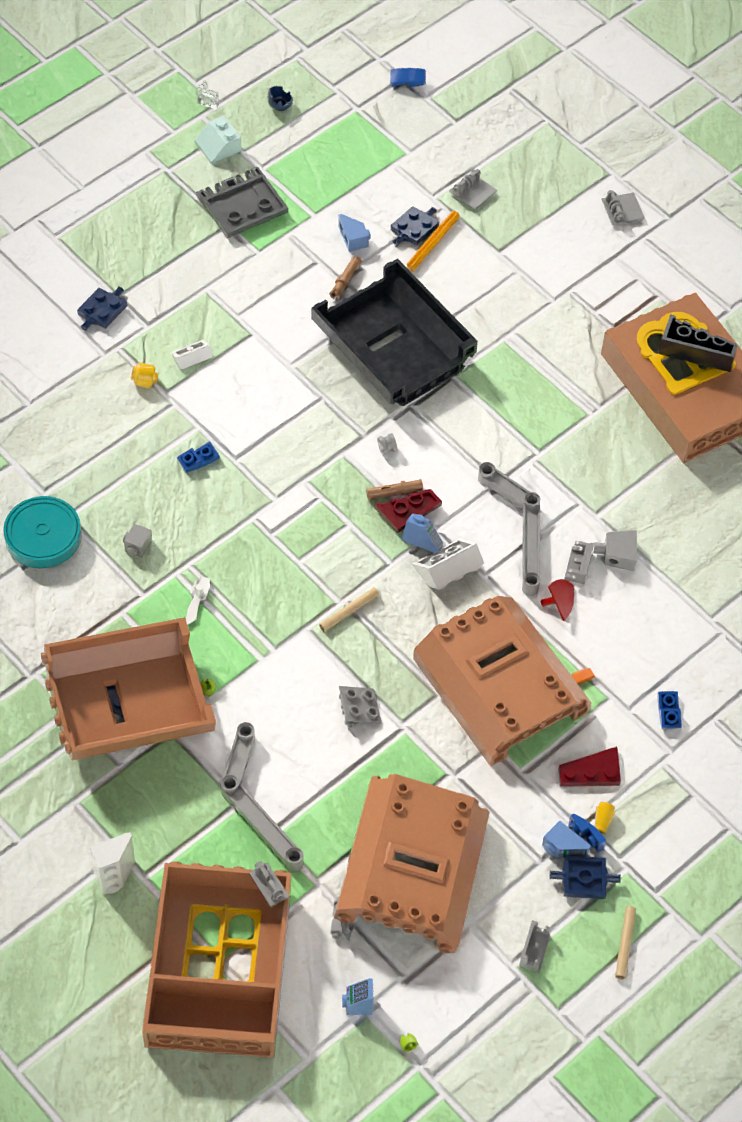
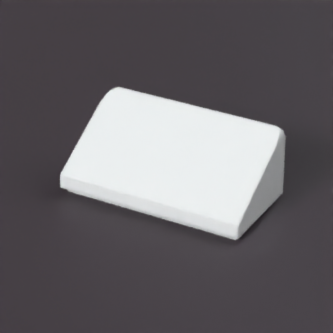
M204 340L171 353V356L181 370L213 357L210 345Z

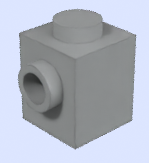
M134 523L131 530L126 532L123 538L125 551L132 556L142 558L152 542V530Z

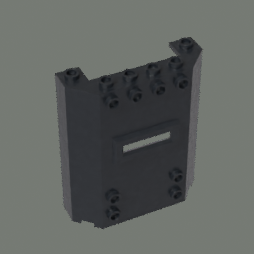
M398 258L383 266L382 279L372 282L368 287L358 290L354 295L344 298L340 303L328 308V301L325 299L311 307V319L378 392L393 405L398 403L400 406H405L457 375L465 368L464 362L468 357H473L477 352L478 341ZM397 330L403 333L375 351H372L370 346Z

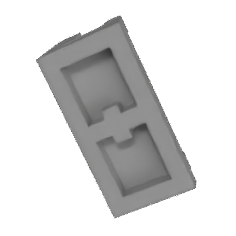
M575 541V546H572L564 580L585 584L594 543Z
M532 920L519 967L540 973L551 934L549 933V926L546 925L544 929L538 927V922Z

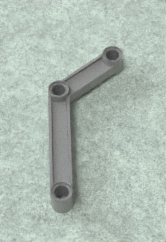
M483 462L479 466L478 482L483 486L490 487L522 509V592L527 596H534L539 591L541 580V498L536 492H530L497 470L493 463Z
M242 722L237 727L225 772L221 780V794L279 857L287 870L298 872L304 865L303 851L291 841L241 784L252 746L255 742L254 726L249 722ZM248 733V734H250V735H248V736H243L242 734ZM229 785L234 786V788L228 789L226 787ZM292 857H296L299 860L293 862L289 859Z

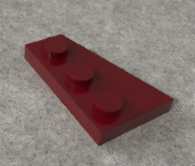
M427 489L409 494V497L402 499H391V502L375 503L374 508L399 533L405 529L406 521L412 514L426 516L442 506V500L432 489Z
M617 746L559 765L560 787L620 786L621 777Z

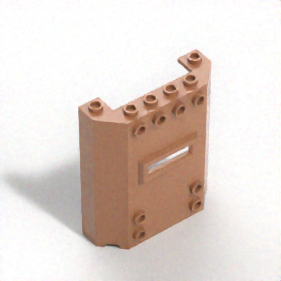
M496 596L492 599H486L481 605L469 608L464 614L452 617L443 625L435 626L414 648L413 660L490 767L506 759L509 748L567 716H570L575 721L590 712L592 702L512 597ZM512 644L517 649L484 668H481L478 664L481 660Z
M185 617L44 644V652L41 653V659L46 667L47 679L45 680L46 690L51 692L52 697H49L51 709L56 711V715H54L56 727L60 726V743L65 745V751L71 760L215 730L216 719L211 704H206L189 647L190 632ZM115 685L125 722L116 724L107 687Z
M389 774L388 778L381 779L379 776H372L366 791L333 918H337L342 923H354L356 917L360 916L365 921L380 922L389 928L397 927L409 934L417 933L423 935L429 940L437 939L434 948H438L443 953H455L460 943L490 811L478 806L479 801L475 797L398 774ZM395 852L439 865L438 870L433 872L394 860Z

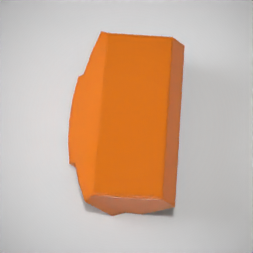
M590 668L571 674L578 685L595 678Z

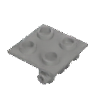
M473 169L470 174L462 178L459 183H456L449 190L451 194L474 210L497 192V189L480 178L481 171L479 169Z
M609 190L606 198H601L612 225L645 219L634 192L617 195L615 191Z
M339 686V699H341V709H343L342 714L345 715L344 723L348 728L354 727L356 722L382 723L374 688Z

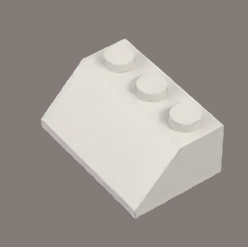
M460 538L441 548L437 554L431 553L414 562L413 566L429 587L440 590L447 587L449 582L462 579L464 574L477 571L479 566L485 563L477 543Z
M130 832L90 847L95 876L103 895L115 893L120 888H123L135 864L132 835Z

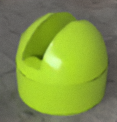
M209 678L202 680L200 684L203 694L205 696L214 694L216 690L214 681ZM206 684H209L211 689L207 690Z
M407 1033V1036L403 1034L399 1041L404 1052L414 1050L419 1044L412 1033Z

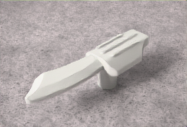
M201 577L195 581L190 594L193 600L187 611V625L197 620L200 601L206 599L211 588L209 578Z

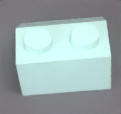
M225 116L208 122L195 139V143L211 164L241 152V137Z

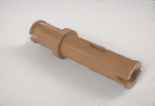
M352 256L341 276L336 279L335 286L329 293L332 299L339 300L343 291L349 287L348 283L362 263L358 256Z
M422 479L408 482L403 480L396 484L366 488L367 499L398 494L407 495L409 492L423 491Z

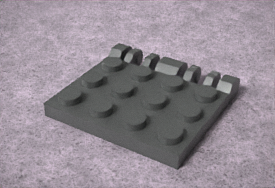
M258 166L252 168L251 172L249 170L245 171L246 181L238 174L235 176L236 180L234 177H230L221 181V185L216 183L214 186L217 193H214L210 187H206L205 191L202 189L196 192L200 203H203L227 238L288 213L287 205Z

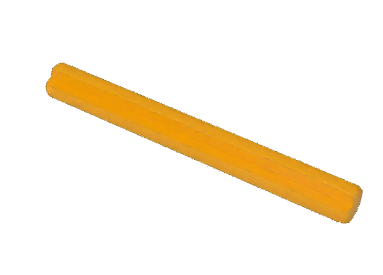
M455 210L451 211L408 261L406 267L410 271H414L456 223L460 215Z

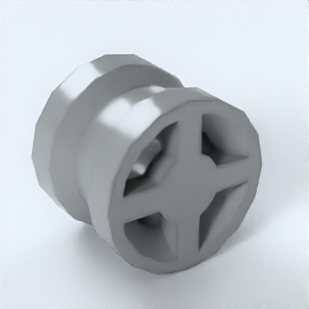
M393 433L388 434L386 437H377L378 447L382 455L386 454L387 451H397V443Z

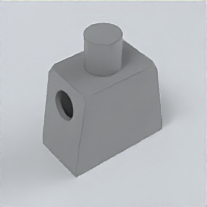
M637 530L606 533L604 543L594 542L593 554H604V564L607 566L635 571L637 562Z

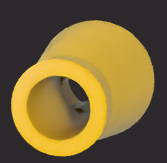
M600 802L596 806L595 827L601 834H606L607 828L616 813L614 811L615 806L607 802Z

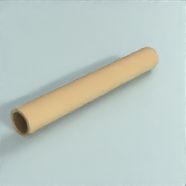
M375 587L321 622L319 624L320 629L323 632L327 631L379 596L378 590Z
M627 906L625 909L615 978L620 980L626 979L636 908L633 906Z

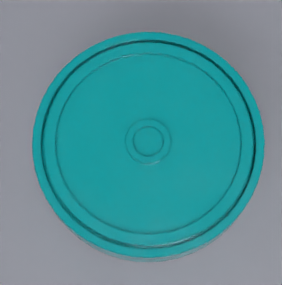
M37 496L20 502L9 512L3 527L5 544L10 555L19 563L32 568H50L64 563L75 554L82 538L80 519L75 509L64 500L51 496Z

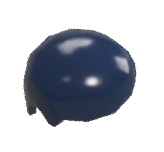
M282 86L269 88L267 96L269 106L279 111L287 110L292 106L293 97L290 91L285 92Z

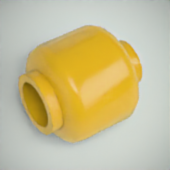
M138 363L136 366H133L131 380H133L136 386L150 388L153 383H157L159 373L155 372L154 365Z

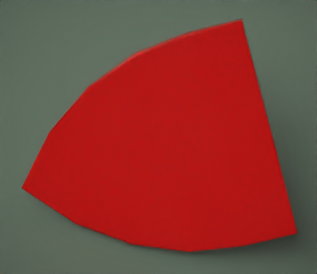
M557 579L548 586L552 597L541 599L540 602L542 607L556 604L562 620L565 621L573 608L574 585L567 580Z

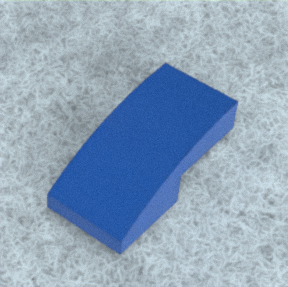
M422 68L391 69L390 84L392 87L408 84L410 88L426 85V70Z
M210 441L195 451L191 448L177 457L186 472L197 470L221 458Z
M658 691L657 699L661 729H681V708H679L678 691Z
M574 813L570 815L568 827L582 839L586 837L588 844L592 848L594 847L597 853L604 850L607 840L599 830L579 815Z

